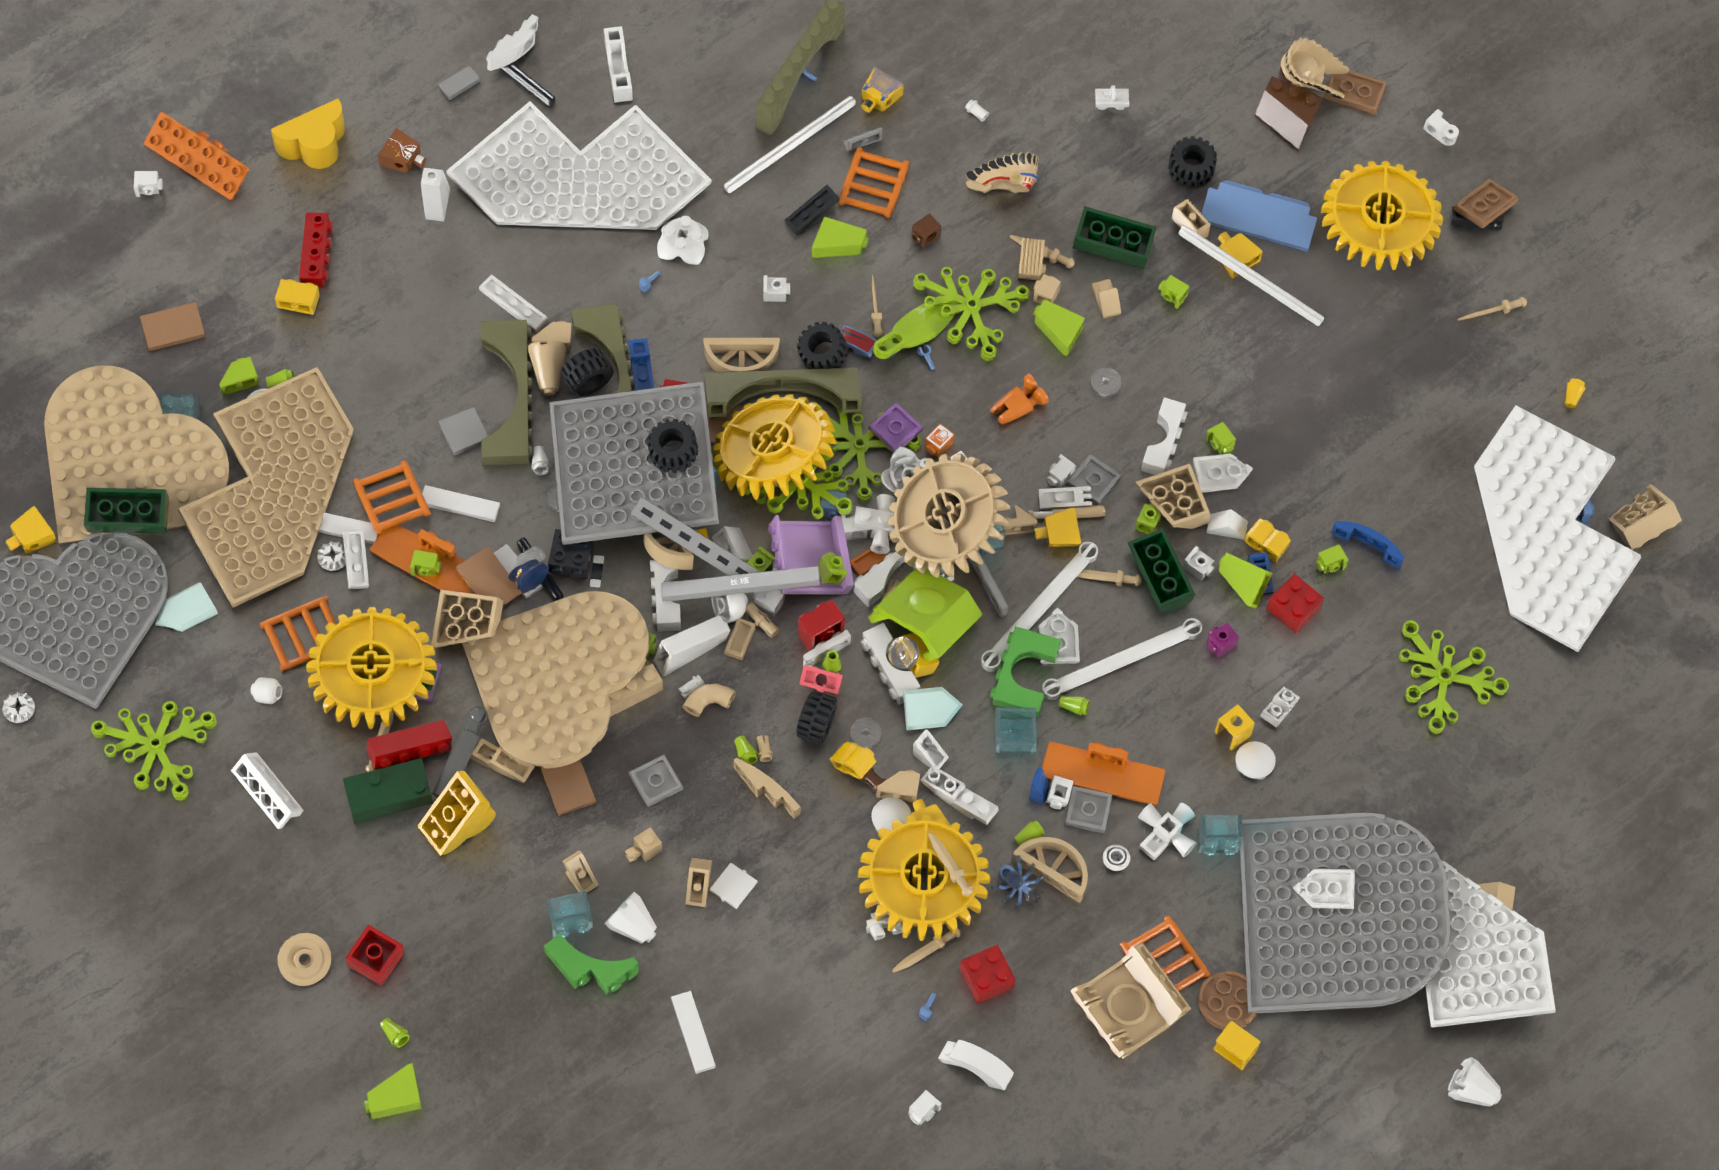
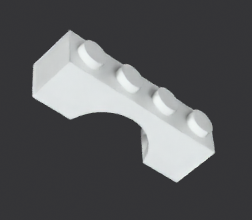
M622 26L604 28V42L614 102L633 100Z
M1164 397L1157 423L1164 428L1167 437L1163 442L1147 447L1141 471L1153 475L1169 471L1172 463L1169 457L1170 454H1175L1177 444L1174 442L1176 438L1180 439L1183 429L1180 427L1181 422L1185 423L1188 414L1185 411V403Z
M650 560V572H654L655 577L651 578V589H655V595H652V607H656V613H652L653 625H657V632L681 631L680 604L672 601L662 602L661 583L671 582L678 578V569H673L655 560Z
M882 623L863 632L861 645L864 651H868L871 655L870 661L872 665L879 669L881 681L884 684L887 683L891 698L893 700L896 699L900 705L904 703L903 690L921 689L912 671L898 670L888 662L886 655L892 648L893 638L885 624Z

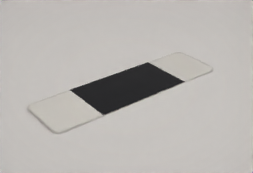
M594 555L590 587H600L604 556Z

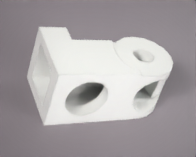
M1437 109L1426 120L1423 129L1442 144L1451 146L1455 144L1459 130L1455 125L1449 124L1442 118L1443 112Z

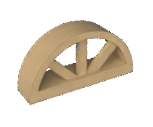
M703 338L704 354L708 364L716 372L769 371L779 356L780 338ZM714 354L725 355L719 360ZM739 354V367L726 364L733 356ZM745 354H748L758 364L745 367ZM758 354H769V355H768V357H767L766 359H763V358H761Z
M651 533L644 534L646 551L655 561L673 569H693L694 555L691 551L668 537L654 539ZM674 543L670 549L662 546V544Z
M1039 837L1023 843L1014 851L1012 862L1017 864V856H1020L1022 868L1029 871L1030 867H1032L1033 875L1041 877V880L1081 903L1087 886L1088 872L1083 857L1072 845L1053 837ZM1042 849L1061 853L1051 868L1045 864ZM1036 850L1037 859L1027 853ZM1066 857L1071 859L1078 871L1064 874L1056 872ZM1081 878V886L1070 879Z

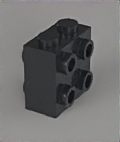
M555 529L548 560V571L557 576L570 575L577 579L587 578L595 544L594 541L563 545L561 530Z

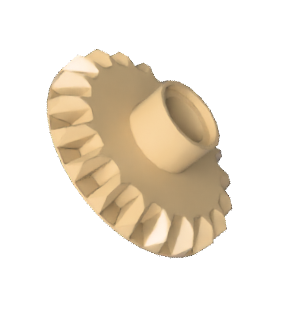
M309 932L298 933L284 941L277 956V965L280 973L287 981L298 986H308L317 983L326 975L331 965L329 946L321 937ZM302 954H308L305 962H299V957Z

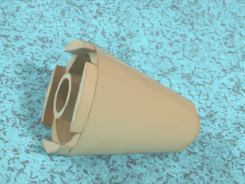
M541 341L528 345V353L539 390L547 396L555 395V392L559 391L561 369L564 365L566 345L560 341H547V344L542 345Z

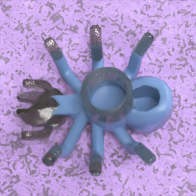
M1017 855L1018 872L1009 865L1000 867L999 877L1008 885L991 886V889H1013L1008 896L1002 899L1003 903L1011 899L1018 890L1016 909H1019L1022 902V892H1025L1026 903L1033 907L1029 899L1033 903H1037L1034 896L1041 898L1037 890L1043 894L1044 891L1039 887L1029 888L1028 885L1038 883L1044 879V876L1042 875L1035 880L1025 882L1033 873L1036 864L1032 863L1028 873L1023 877L1021 857Z

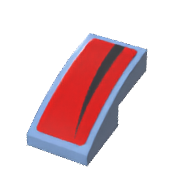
M844 325L840 331L848 347L852 348L854 353L870 358L873 354V346L877 340L862 331Z

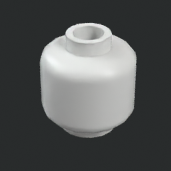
M260 677L252 684L251 694L258 703L274 704L281 698L282 686L274 678Z

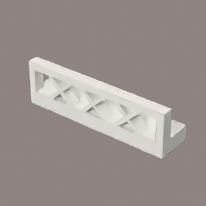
M257 752L244 754L231 770L278 829H282L291 817L300 816L304 811ZM243 765L247 768V776L240 772ZM253 779L258 781L259 791L253 788ZM265 794L270 796L271 806L265 803ZM277 809H280L284 814L281 820L277 818Z

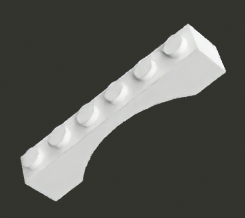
M891 552L879 565H873L867 574L856 578L853 592L868 608L882 598L890 577L905 562V554L900 556L897 552Z

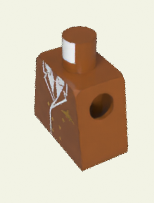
M395 128L378 154L380 165L403 172H409L413 164L422 168L426 158L420 155V144L398 128Z

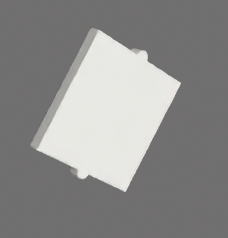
M730 863L710 888V891L721 898L722 902L725 901L737 909L758 881L748 875L746 870L742 871Z

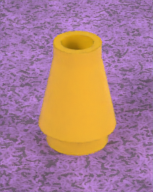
M1573 378L1567 383L1565 406L1576 408L1579 399L1586 389L1584 387L1585 383L1582 380Z

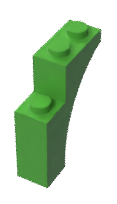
M561 934L544 945L545 954L575 989L579 985L584 986L587 984L590 977H592L601 989L608 994L611 991H617L622 986L621 983L627 979L631 980L638 974L639 963L634 957L619 961L595 959L576 950Z

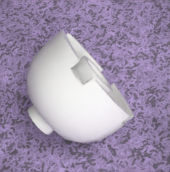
M744 593L711 597L715 616L720 615L726 623L740 619L744 615L746 605L748 604L747 596Z

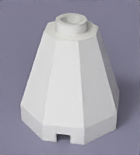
M635 892L604 923L610 930L641 944L644 941L649 943L656 935L654 931L657 927L641 897Z
M1472 1057L1464 1060L1461 1063L1464 1066L1463 1069H1457L1453 1074L1448 1086L1450 1091L1448 1096L1455 1100L1488 1107L1493 1104L1496 1105L1502 1096L1500 1086L1479 1061Z

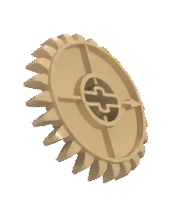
M943 454L940 456L939 462L934 461L932 458L927 459L926 467L920 468L916 466L913 468L914 475L911 478L905 476L902 479L904 487L896 489L894 492L898 499L897 502H893L889 506V510L894 513V516L888 519V525L891 528H895L890 533V539L894 543L898 542L895 550L900 556L905 554V563L912 567L915 562L916 569L922 574L925 573L928 565L930 573L938 578L940 566L942 565L944 572L950 577H954L955 563L961 570L968 573L967 558H971L977 564L982 565L983 561L978 550L981 548L988 553L994 554L995 551L987 539L990 537L1003 540L1004 538L994 528V525L1009 524L1008 520L997 514V511L1008 510L1010 506L1005 501L996 498L1004 496L1008 492L1001 486H993L1002 479L997 474H988L992 468L985 463L978 465L980 461L975 457H969L965 461L966 457L963 454H956L951 460L947 454Z

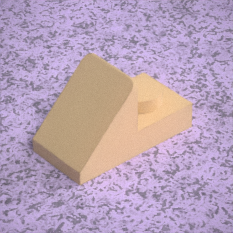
M1110 279L1092 283L1091 288L1102 318L1120 315L1121 308L1118 290L1113 288Z
M1014 505V518L1005 517L1009 524L997 525L996 529L1001 535L1034 532V528H1037V519L1017 505Z
M580 850L562 861L567 869L565 872L567 877L581 896L599 885Z

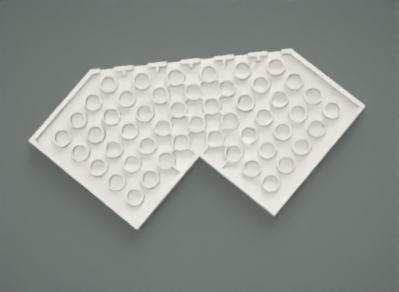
M529 101L446 171L447 175L497 225L657 230L712 183V180L637 105H634L580 151Z
M1515 405L1474 466L1510 615L1578 652L1641 559V555L1575 520L1615 462V457Z
M1442 861L1448 886L1450 941L1441 967L1430 982L1425 985L1431 1028L1556 1013L1544 932L1527 922L1524 917L1514 910L1512 911L1506 907L1504 903L1493 895H1489L1472 880L1458 873L1448 863Z

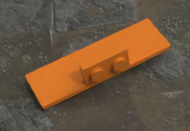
M160 112L144 141V145L229 200H233L250 168L229 155V150L224 148V144L216 139L214 141L211 140L208 133L199 130V132L192 131L164 112Z
M398 524L384 529L383 533L377 537L369 549L370 553L411 574L410 565L414 550L437 553L438 559L441 561L440 573H436V576H422L416 573L415 577L439 590L474 594L455 569L456 566L465 560L456 556L453 543L448 540H441L431 531L427 532L421 529L417 535Z
M1050 741L1042 767L1047 780H1052L1055 775L1074 781L1073 786L1109 793L1113 794L1112 796L1140 803H1152L1153 806L1158 804L1166 771L1162 768L1127 760L1128 751L1120 747H1107L1099 742H1090L1088 750Z

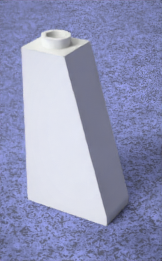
M424 168L421 190L425 219L444 222L450 186L443 170Z
M719 615L662 640L653 660L654 665L663 677L669 675L725 642L730 632L728 624Z

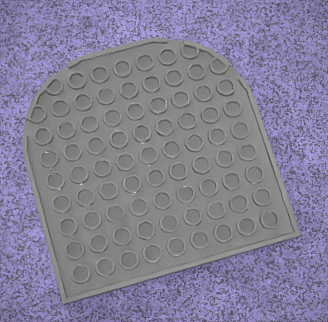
M1377 813L1238 820L1248 1014L1385 1006L1414 995L1435 976L1445 959L1450 941L1448 886L1443 863L1434 846L1421 832L1402 820L1398 821ZM1313 869H1354V909L1312 908L1293 887L1307 877Z

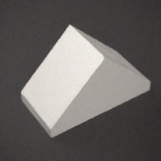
M1232 509L1210 514V523H1208L1206 533L1244 540L1248 521Z
M926 729L913 744L912 755L929 768L933 765L940 769L949 758Z

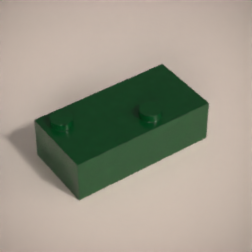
M1084 206L1072 248L1145 269L1157 227Z
M86 488L84 527L87 532L167 534L169 495L166 489Z
M422 758L343 778L354 824L433 804Z

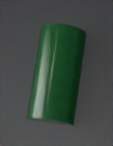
M1164 528L1128 542V546L1160 612H1173L1186 606L1194 599L1195 592Z

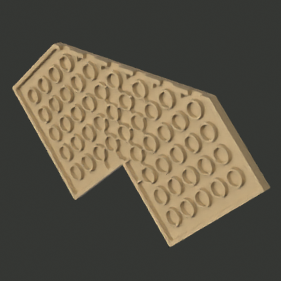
M318 367L213 413V418L247 477L178 508L179 514L232 607H236L279 587L305 573L323 514L328 507L354 431Z

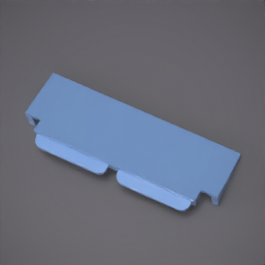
M1228 180L1220 182L1218 190L1208 189L1201 213L1208 220V223H1211L1210 225L1308 252L1317 222V217L1309 215L1311 207H1309L1307 202L1275 193L1265 195L1260 189Z

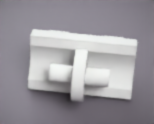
M1111 85L1110 89H1095L1096 107L1099 110H1105L1108 107L1124 110L1125 107H1129V89H1115V85Z
M871 913L872 919L866 921L867 933H871L875 941L885 937L884 928H887L890 915L887 914L879 921H876L874 919L875 913ZM899 922L892 930L893 935L902 933L903 923Z

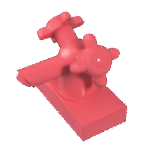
M804 665L799 684L815 688L822 693L826 691L838 695L843 675L838 672L834 673L819 669L816 666Z

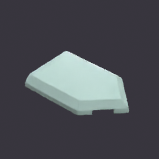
M199 582L167 598L155 625L183 632L217 615L218 612L204 587Z
M943 687L903 690L906 730L946 727L963 704Z

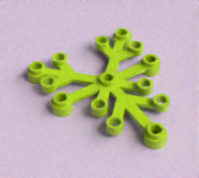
M944 267L941 270V277L944 279L947 288L930 281L924 273L916 274L913 280V285L916 289L924 290L928 288L943 295L936 298L927 296L924 300L925 308L932 309L934 306L945 304L941 308V315L943 317H950L952 314L963 312L956 326L948 330V342L951 344L961 342L962 329L971 315L976 329L972 336L967 338L966 346L970 349L976 348L980 338L983 346L981 357L986 361L993 360L997 352L995 346L990 344L988 337L992 338L994 342H1000L1003 339V332L999 329L992 330L983 325L979 315L981 307L997 303L1007 308L1011 313H1017L1020 308L1019 302H1026L1030 295L1029 289L1024 285L1018 286L1015 291L1005 293L1006 290L1010 289L1012 282L1010 278L1003 277L1000 280V287L994 296L980 299L987 286H991L995 282L996 273L992 269L982 271L981 282L973 296L969 288L968 276L961 275L958 278L957 284L962 289L964 297L957 293L952 279L953 271L950 267ZM954 301L959 303V305L955 306L946 304ZM944 309H948L950 312L946 313ZM999 334L1001 337L997 338L994 335ZM973 340L975 344H971L969 341Z
M837 408L840 424L830 418L835 432L831 433L835 438H844L848 442H838L836 440V447L832 448L833 452L837 450L849 451L837 463L829 465L827 470L838 469L837 472H833V481L839 480L842 477L843 468L857 454L858 468L851 475H846L844 479L846 481L849 479L853 481L848 483L849 488L854 487L855 482L859 479L860 488L857 490V499L861 503H868L872 499V490L868 487L867 478L874 486H880L882 484V475L880 473H873L866 467L865 452L869 448L886 447L892 453L894 452L881 440H871L874 434L870 430L863 435V416L859 413L852 416L855 436L851 434L848 430L847 413H842ZM884 412L879 413L877 418L881 416ZM859 418L861 421L856 422L854 419ZM919 435L913 438L917 442L910 441L905 445L911 451H917L921 448L922 439ZM866 491L868 493L864 495L861 492Z
M820 454L824 461L831 459L829 456ZM812 464L813 470H815L818 466ZM831 470L815 473L817 477L815 481L823 480V484L813 483L814 480L802 473L800 475L804 485L802 490L792 480L788 481L789 496H785L782 492L779 497L774 496L772 500H767L765 488L761 487L762 490L758 498L761 496L764 498L756 500L758 504L767 502L768 510L771 513L777 514L783 509V503L797 490V506L799 509L805 510L809 507L805 488H807L812 493L813 508L811 512L815 519H820L824 515L820 497L837 507V511L842 515H848L853 508L849 498L843 497L838 499L827 492L838 490L844 493L849 489L848 482L845 479L832 482L834 476ZM748 486L744 495L751 494L750 486Z
M1412 620L1404 623L1402 633L1404 636L1411 638L1423 654L1403 649L1400 652L1399 659L1402 662L1413 660L1431 664L1434 668L1422 667L1420 664L1412 666L1411 675L1418 678L1423 675L1433 678L1419 687L1417 685L1409 686L1405 692L1406 699L1412 703L1418 702L1422 694L1439 685L1437 698L1428 704L1421 705L1418 710L1419 716L1426 718L1435 709L1434 717L1430 719L1428 724L1431 732L1438 734L1444 730L1445 720L1442 718L1443 711L1446 714V721L1448 723L1454 724L1458 720V713L1445 700L1447 685L1452 682L1470 685L1478 695L1477 699L1480 704H1487L1490 700V694L1483 688L1493 690L1497 695H1504L1507 692L1509 682L1505 678H1497L1494 682L1488 681L1495 672L1491 666L1484 667L1483 671L1473 677L1457 674L1472 664L1478 665L1484 661L1486 654L1482 648H1472L1469 657L1451 667L1455 648L1447 645L1442 652L1444 656L1442 666L1438 660L1440 643L1444 637L1443 632L1440 630L1433 631L1431 635L1432 647L1430 650L1418 634V624ZM1407 629H1411L1413 633L1408 632ZM1434 635H1439L1440 639H1436ZM1446 650H1450L1452 654L1446 653ZM1402 654H1408L1409 657L1405 658ZM1476 655V656H1478L1480 659H1479V660H1478V659H1475V658H1473V656ZM1414 669H1419L1420 673H1416ZM1485 671H1490L1491 675H1487ZM1445 674L1448 678H1443L1441 675ZM1497 686H1501L1503 690L1497 689ZM1413 693L1416 697L1413 698L1409 694ZM1481 696H1486L1487 700H1483ZM1421 709H1426L1428 713H1423ZM1449 715H1454L1455 719H1451ZM1437 724L1440 728H1434L1433 725Z
M167 701L162 706L163 716L156 734L150 725L149 716L147 714H140L138 716V724L143 727L147 737L139 735L131 719L130 710L127 708L121 709L118 715L129 732L109 727L101 720L95 721L91 725L92 734L96 738H103L109 735L124 740L115 745L107 744L104 747L107 757H114L118 752L125 750L123 753L124 760L132 763L136 758L148 753L141 771L134 776V784L138 789L144 790L150 786L149 772L157 755L163 769L160 777L154 781L156 790L164 791L167 788V780L169 778L173 785V797L176 800H184L188 797L189 790L185 783L180 782L176 774L189 779L193 776V769L190 765L181 767L171 764L164 752L166 744L182 736L194 739L198 743H204L207 740V734L199 728L212 729L216 726L217 720L214 713L204 712L200 719L190 723L195 717V711L192 707L188 706L182 711L183 719L179 729L165 735L170 719L175 718L179 713L177 704L173 701ZM173 706L172 710H167L166 708ZM191 711V715H185L186 712ZM128 713V716L122 717V714ZM206 717H211L209 721L204 720ZM146 718V719H147L146 722H144V723L140 722L141 719ZM99 725L102 726L100 730L95 729ZM199 734L204 735L201 739L197 738ZM158 741V742H159L158 745H156V746L152 745L153 742ZM137 743L143 745L135 750L127 749ZM110 748L114 749V751L111 753L107 752V750ZM130 753L133 754L131 758L126 757ZM187 769L190 770L188 774L183 773ZM140 777H145L143 781H138ZM159 782L164 783L161 787L157 786ZM180 787L183 788L181 792L176 791Z

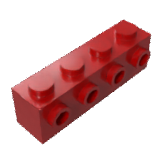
M306 212L299 281L300 283H312L318 286V288H324V281H328L326 265H329L330 254L327 253V250L331 248L329 232L333 231V221H330L329 213Z
M444 720L367 739V753L374 769L425 758L437 753H444L451 750L452 736Z

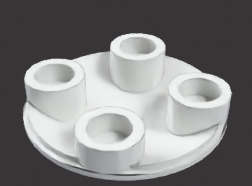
M1248 742L1237 751L1236 768L1247 777L1263 780L1275 767V755L1271 748L1264 743Z
M890 797L880 800L874 806L871 815L876 831L878 832L882 827L891 831L892 821L896 819L902 824L906 823L907 815L911 814V810L904 801L898 798Z

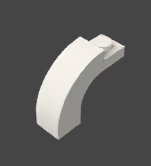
M958 1040L957 1043L947 1041L938 1057L942 1063L960 1066L975 1073L992 1088L1005 1090L1014 1074L999 1058L963 1040Z

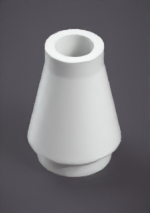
M535 446L533 448L531 469L536 475H545L551 467L545 453V448L543 446Z

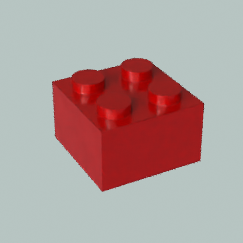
M1294 573L1269 598L1266 609L1297 633L1321 609L1324 597Z
M832 599L828 602H822L813 611H807L798 619V636L807 649L811 651L818 643L830 640L835 633H842L844 631L845 617Z
M367 925L345 959L348 967L382 986L405 952L403 944Z
M998 944L969 956L960 962V971L977 1004L1015 987L1016 979Z

